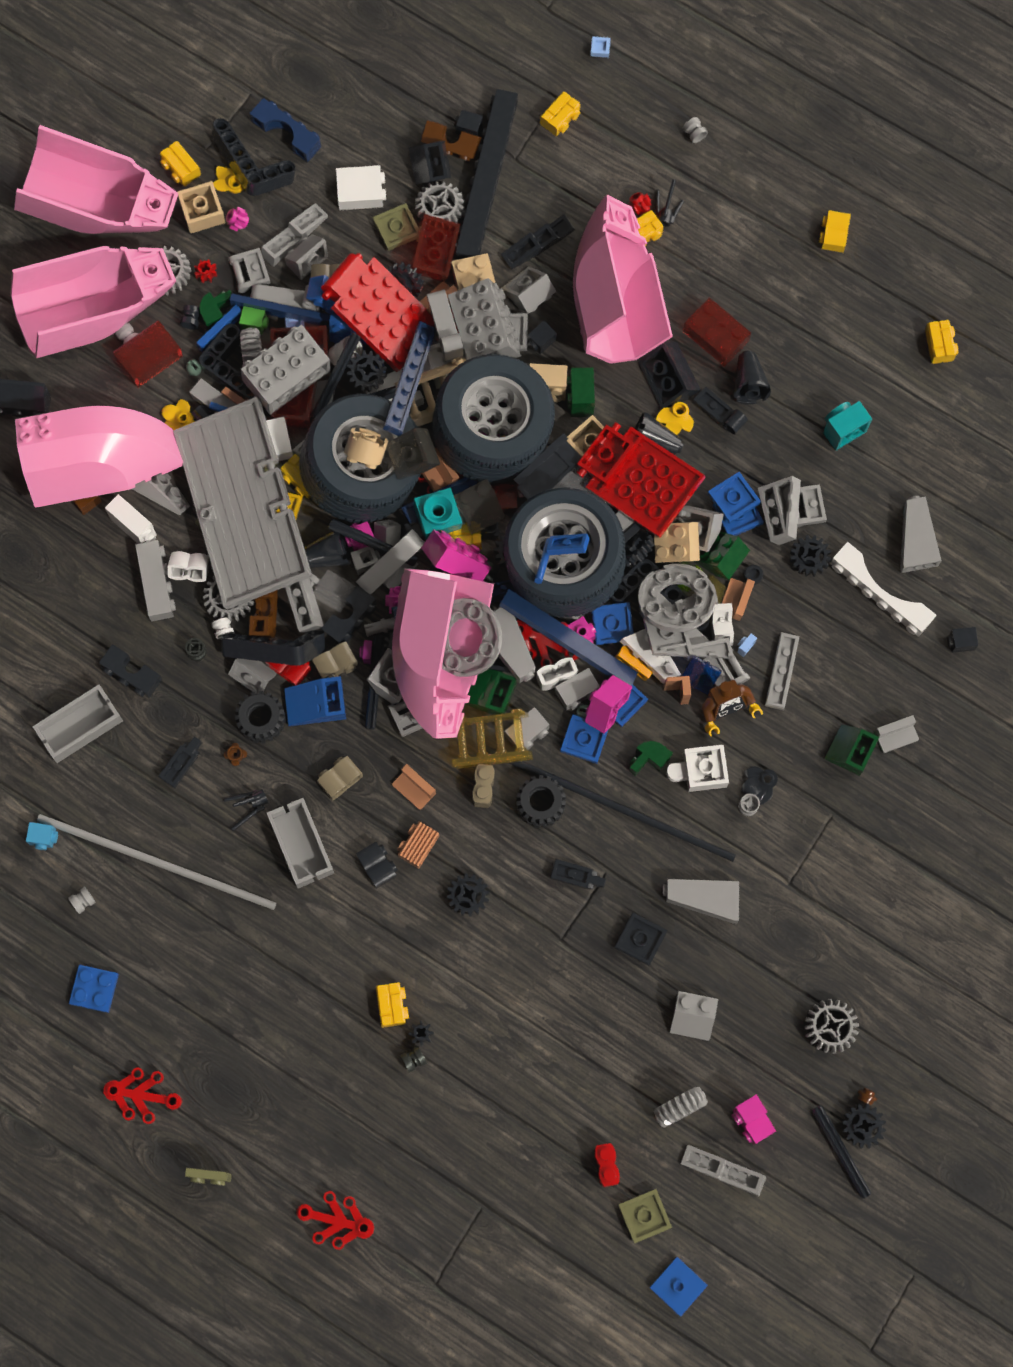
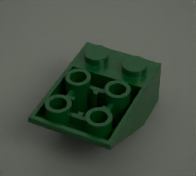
M487 669L477 675L475 685H471L468 692L470 700L464 705L503 719L517 685V679L505 673Z

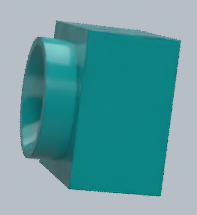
M860 401L853 405L850 402H845L833 409L824 418L827 424L823 434L836 451L866 433L872 418Z
M451 488L414 498L413 506L425 540L428 539L433 530L440 533L441 531L450 533L461 529L463 523ZM438 511V512H440L442 515H441V516H436V515L433 514V512Z

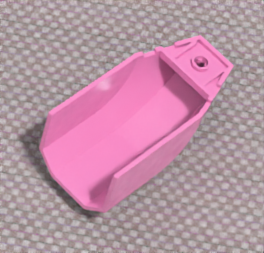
M40 125L31 167L23 189L17 188L14 210L82 233L154 232L167 228L178 193L160 179L157 180L149 174L148 170L141 168L130 157Z
M606 195L592 214L581 238L574 266L573 292L585 352L612 364L637 360L673 336L655 260L652 253L648 254L646 250V239L639 234L638 229H640L632 207Z
M102 246L13 269L10 294L16 320L27 347L36 358L94 343L112 335L163 296L175 284L176 279L163 248L138 247V249H127V247H120V249L109 248V246Z
M88 406L15 419L17 448L22 471L35 508L130 490L135 487V484L143 480L145 482L152 480L151 477L159 473L163 475L183 466V460L173 429L162 421L135 410L112 406Z
M404 569L401 578V591L398 595V608L392 641V657L396 681L407 708L427 733L433 738L457 737L464 717L462 709L464 704L470 700L468 692L470 686L475 685L477 675L460 677L441 668L453 601L460 598L478 600L490 607L494 584L452 574ZM468 618L455 622L449 633V643L453 651L460 656L468 657L479 650L483 640L479 625Z

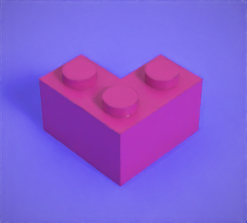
M614 675L608 680H604L597 691L594 690L589 697L591 702L585 711L587 714L585 723L604 734L615 723L618 710L628 701L632 686Z
M757 1094L732 1110L734 1113L732 1117L736 1124H741L745 1130L743 1135L748 1143L752 1142L755 1145L776 1132L765 1114L767 1110Z

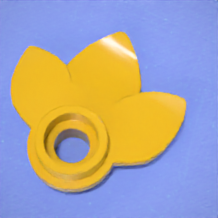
M221 166L216 167L218 180L213 182L216 190L221 192L230 191L232 193H240L244 190L232 169Z
M180 399L176 406L167 405L162 408V415L166 419L165 424L173 430L194 422V417L190 412V405L185 400Z
M676 402L672 407L663 408L656 418L660 423L666 424V427L676 435L682 429L691 432L694 421L689 415V408L683 402ZM677 410H682L683 413H682V414H678L676 411H677Z

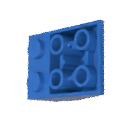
M341 676L318 679L284 688L288 726L346 719Z

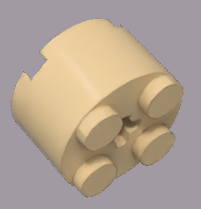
M352 428L344 453L347 455L346 460L352 463L361 462L368 468L376 469V466L382 462L388 440L386 438L384 440L380 439L381 435L377 432L364 428L355 431V428Z

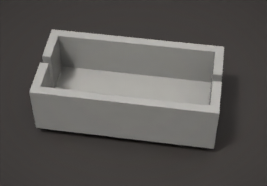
M97 685L34 725L33 728L52 758L58 763L120 724L123 720L101 686Z
M304 798L287 804L290 811L288 813L285 812L283 806L267 812L297 888L313 883V878L315 877L320 880L334 874Z

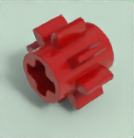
M637 192L629 198L630 202L628 204L632 207L634 213L643 215L650 210L651 199L648 194L643 195L641 192Z
M210 259L207 261L200 260L198 266H194L195 271H197L195 277L201 278L202 283L204 281L211 283L213 276L217 277V273L214 271L217 269L216 264L211 265Z

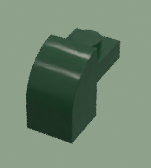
M230 290L220 292L214 298L211 292H209L202 298L200 313L208 331L223 317L221 310L231 306L230 297L232 292Z
M644 742L636 748V753L640 756L636 755L631 760L629 772L636 776L647 762L660 772L671 759L673 752L659 742Z

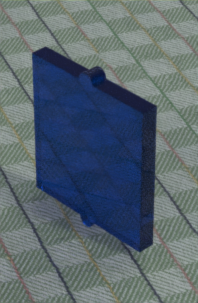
M693 656L682 676H690V686L708 695L709 690L712 689L722 670L711 665L709 661L706 662Z

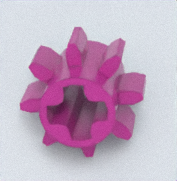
M237 207L236 210L230 209L228 211L226 222H228L227 225L230 226V229L238 231V229H244L247 226L249 217L244 209Z

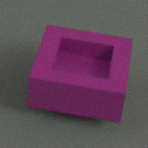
M364 640V646H360V658H363L364 664H371L372 641Z

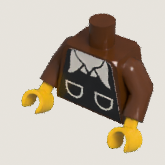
M731 680L729 682L725 681L721 685L709 690L708 698L702 704L705 722H707L705 731L710 736H712L711 731L713 729L717 734L720 732L713 721L747 708V705H750L749 712L753 718H755V711H759L761 715L763 714L760 706L755 704L756 700L750 688L743 684L737 685L735 680Z

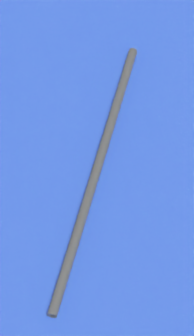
M41 814L38 816L37 821L40 823L53 825L56 829L274 910L276 907V902L47 816Z

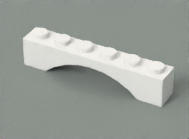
M847 542L832 559L830 564L837 573L845 575L850 584L853 586L857 585L866 597L875 600L879 608L887 610L892 614L891 617L896 622L904 624L907 631L911 634H916L919 637L936 617V614L924 604L898 599L881 589L868 573L862 553Z

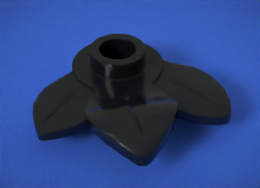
M756 766L746 769L744 772L749 779L743 784L741 792L743 794H754L759 798L760 805L765 804L773 796V787L778 782L777 774L772 770H762ZM767 775L771 777L769 783H766L764 780Z

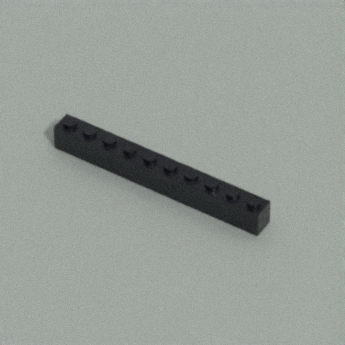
M497 89L495 96L492 95L490 106H492V110L487 113L486 122H488V126L483 129L482 138H484V142L479 145L478 154L480 158L475 161L474 171H476V174L471 177L470 187H472L471 193H467L466 203L468 206L467 209H463L462 220L464 222L463 226L459 225L457 236L460 238L459 242H455L453 253H456V260L478 256L481 253L518 104V93Z

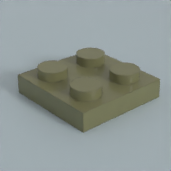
M406 203L373 217V221L388 251L422 237Z
M186 1168L185 1174L186 1177L190 1178V1182L205 1184V1180H211L210 1184L225 1186V1182L231 1183L232 1175L227 1172Z
M656 1189L618 1205L634 1243L672 1228Z

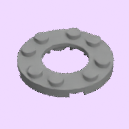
M669 564L655 572L652 571L645 577L639 588V607L645 619L653 626L669 632H686L701 626L710 618L716 605V590L714 584L711 583L707 575L700 569L686 564ZM673 584H682L694 591L696 603L693 608L686 610L684 613L675 614L661 607L658 596L665 587Z
M469 598L455 599L453 601L441 668L460 677L481 674L492 666L500 653L502 646L500 622L495 613L486 604ZM464 618L471 619L479 625L483 638L479 650L468 657L455 653L449 643L450 629L455 622Z

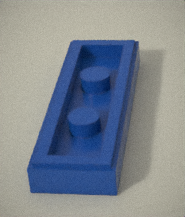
M237 305L196 342L199 351L203 353L226 325L236 324L240 320L241 309Z

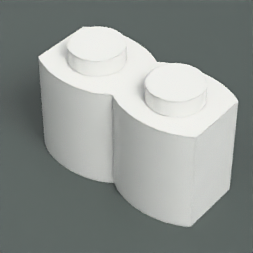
M182 551L171 553L168 563L169 578L174 580L188 579L194 582L206 581L209 571L208 555L202 553L190 555Z
M564 658L555 665H547L537 671L536 678L541 690H550L559 683L577 675L578 669L573 658Z

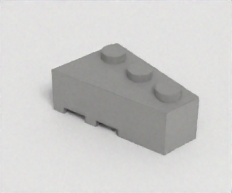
M794 476L758 488L770 541L777 545L796 540L801 480Z

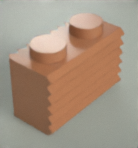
M420 821L417 825L413 824L408 831L409 838L406 842L403 840L397 849L399 851L398 856L418 869L439 838L437 831Z

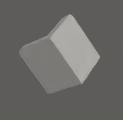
M390 519L374 522V537L394 546L400 541L401 524Z

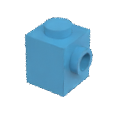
M29 822L26 842L39 850L53 848V844L58 839L56 828L53 825Z

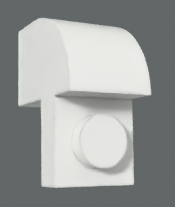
M732 603L716 604L710 616L712 640L729 638L731 646H733L734 639Z

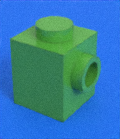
M243 306L239 321L240 329L257 328L260 334L263 335L264 328L267 329L269 323L265 310Z

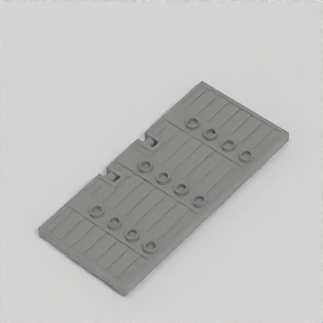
M254 397L173 430L223 607L230 609L312 577L294 512L287 507L291 502L281 469L275 467V464L279 462L260 399Z

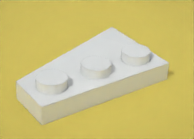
M646 629L622 638L620 641L624 646L627 645L633 651L632 654L637 659L640 658L647 665V668L653 672L652 674L663 684L667 677H679L681 675L671 656L652 655Z

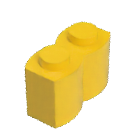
M829 210L827 216H823L822 227H825V230L821 232L819 243H822V249L844 252L850 214Z

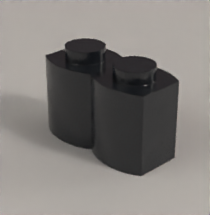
M374 842L356 853V856L377 889L396 878L395 872L398 869L393 861L388 862L385 857L388 853L383 844L378 845L377 842Z

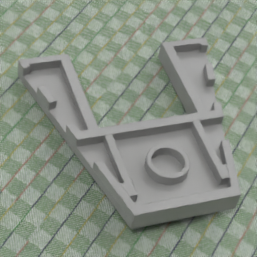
M695 593L663 609L670 613L681 614L693 608L696 603ZM645 617L643 619L652 655L727 659L733 657L729 638L691 645L687 631H664L650 624Z

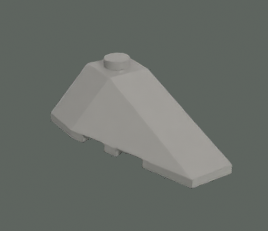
M168 473L154 475L151 477L152 480L148 482L143 480L132 488V490L178 515H181L190 507L177 487H173L169 481L171 477Z
M685 505L672 523L698 522L699 550L709 552L720 533L724 514Z

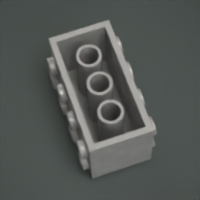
M487 278L448 295L467 360L487 354H501L512 358L521 356L519 352L521 345L519 340L515 339L514 333L516 329L513 322H510L509 316L511 313L508 306L504 303L503 299L506 297L502 288L499 289L496 283Z
M302 325L291 328L287 336L276 339L272 347L263 349L257 354V358L253 361L248 360L242 365V381L254 396L260 399L262 406L270 415L330 371V359Z

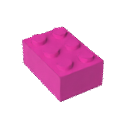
M433 530L421 548L435 567L453 575L483 581L492 568L487 562L488 559L480 553L481 550L473 544L469 546L460 538H451L445 531L440 533Z

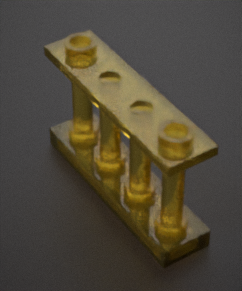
M512 709L511 713L473 718H466L464 716L458 731L459 755L458 759H452V766L456 769L477 767L478 764L494 765L533 760L532 752L524 747L521 718H528L529 714L522 711V709ZM514 719L516 748L514 749L515 752H507L504 744L502 721ZM495 722L497 751H495L496 754L488 755L485 746L483 723ZM476 724L478 753H476L477 756L469 757L466 747L465 725Z

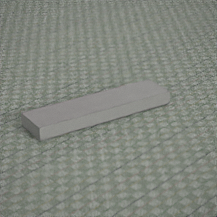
M780 633L765 702L766 707L784 711L800 636Z

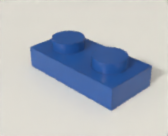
M588 534L550 536L546 549L548 555L585 553L589 542Z

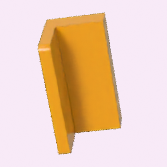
M623 645L615 658L637 671V676L642 680L646 681L649 679L653 672L647 668V665L640 658L637 659L632 654L633 651L627 645Z

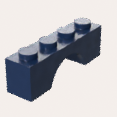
M263 98L250 112L251 122L264 132L276 128L288 131L294 138L292 142L293 153L307 163L321 148L320 137L314 131L310 132L302 122H296L288 112L278 109L273 101H267Z

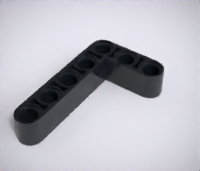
M223 118L214 120L212 138L249 195L257 196L294 182L296 166L293 162L286 160L258 169L229 122Z
M228 324L201 354L199 362L202 370L208 376L247 401L255 396H248L251 391L242 381V374L225 362L241 343L239 328L234 324ZM230 334H236L234 337H229ZM224 347V350L217 351L218 348ZM208 361L213 362L211 365H205ZM223 371L227 372V374L223 376L220 375V373ZM236 382H242L239 386L234 385ZM262 406L264 415L270 416V414Z
M648 559L639 562L622 578L620 585L614 592V594L617 592L621 593L623 598L616 599L612 595L609 598L611 604L626 603L639 591L641 583L649 574L643 573L641 568H649V573L655 572L659 568ZM634 580L637 585L630 586L627 581ZM676 584L669 585L660 592L672 605L681 599L688 598ZM668 594H675L677 599H669ZM709 619L704 623V626L697 627L701 633L706 631Z
M309 631L293 641L234 633L221 635L222 656L286 665H303L325 652L324 631Z

